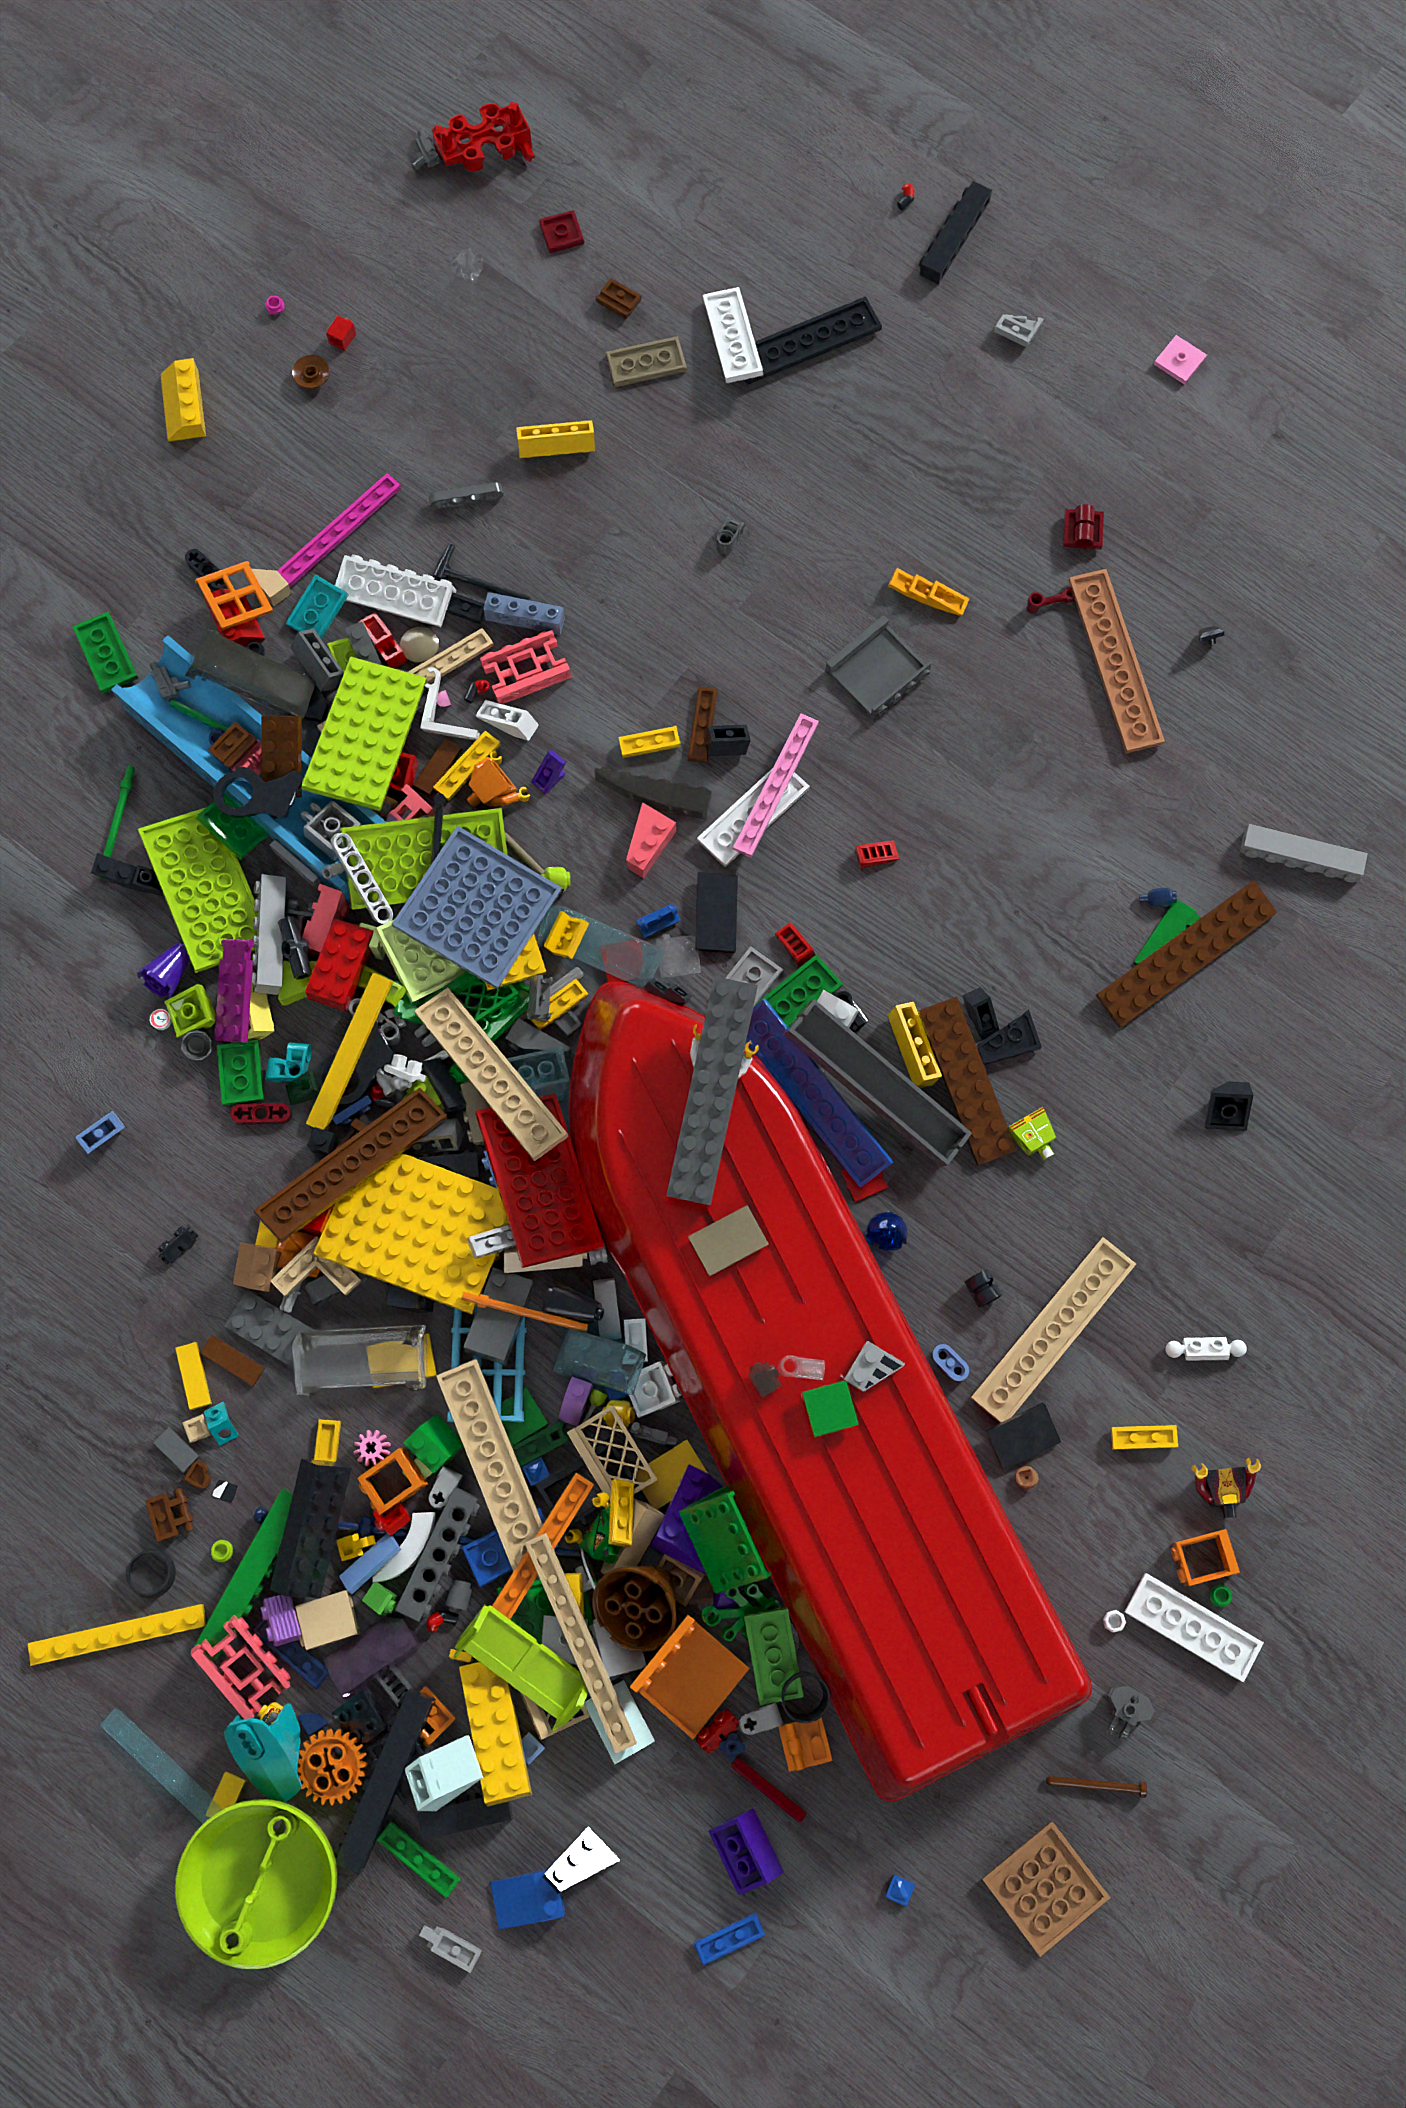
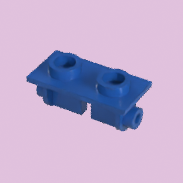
M671 903L636 920L646 938L680 922L681 919L677 914L676 906H673Z

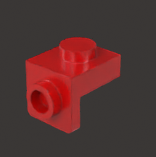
M401 1503L384 1516L380 1515L377 1510L373 1512L376 1518L374 1523L381 1532L385 1530L390 1536L411 1520L406 1508Z

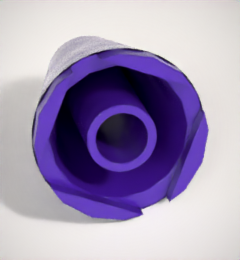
M174 944L137 973L139 979L143 977L145 980L144 986L161 998L163 995L167 996L166 999H170L173 996L188 966L190 959L184 944Z

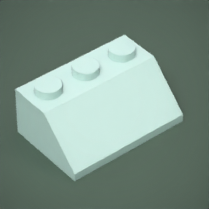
M624 1680L614 1685L613 1688L636 1738V1745L615 1754L592 1698L584 1702L614 1764L655 1741Z

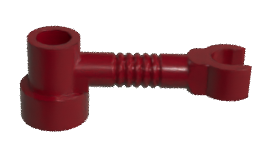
M1067 588L1060 594L1046 598L1039 592H1033L1027 600L1026 609L1029 613L1034 614L1042 606L1057 602L1071 603L1075 596H1067V594L1071 593L1072 588Z

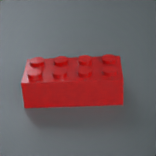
M334 918L305 990L308 1000L347 1012L371 952L369 944L374 933L373 930Z

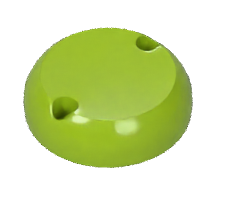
M268 1799L243 1801L228 1806L209 1818L195 1832L182 1854L178 1865L175 1886L176 1903L180 1919L192 1941L208 1956L222 1964L242 1969H262L281 1964L303 1951L325 1926L336 1896V1860L328 1838L320 1826L302 1810L284 1802ZM282 1819L278 1830H276V1822ZM234 1932L233 1938L229 1942L228 1936Z

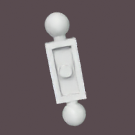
M1226 1337L1184 1338L1183 1345L1177 1341H1170L1165 1348L1168 1356L1177 1358L1184 1353L1186 1360H1229L1230 1353L1235 1357H1241L1247 1350L1246 1344L1243 1341L1234 1340L1231 1344H1228Z

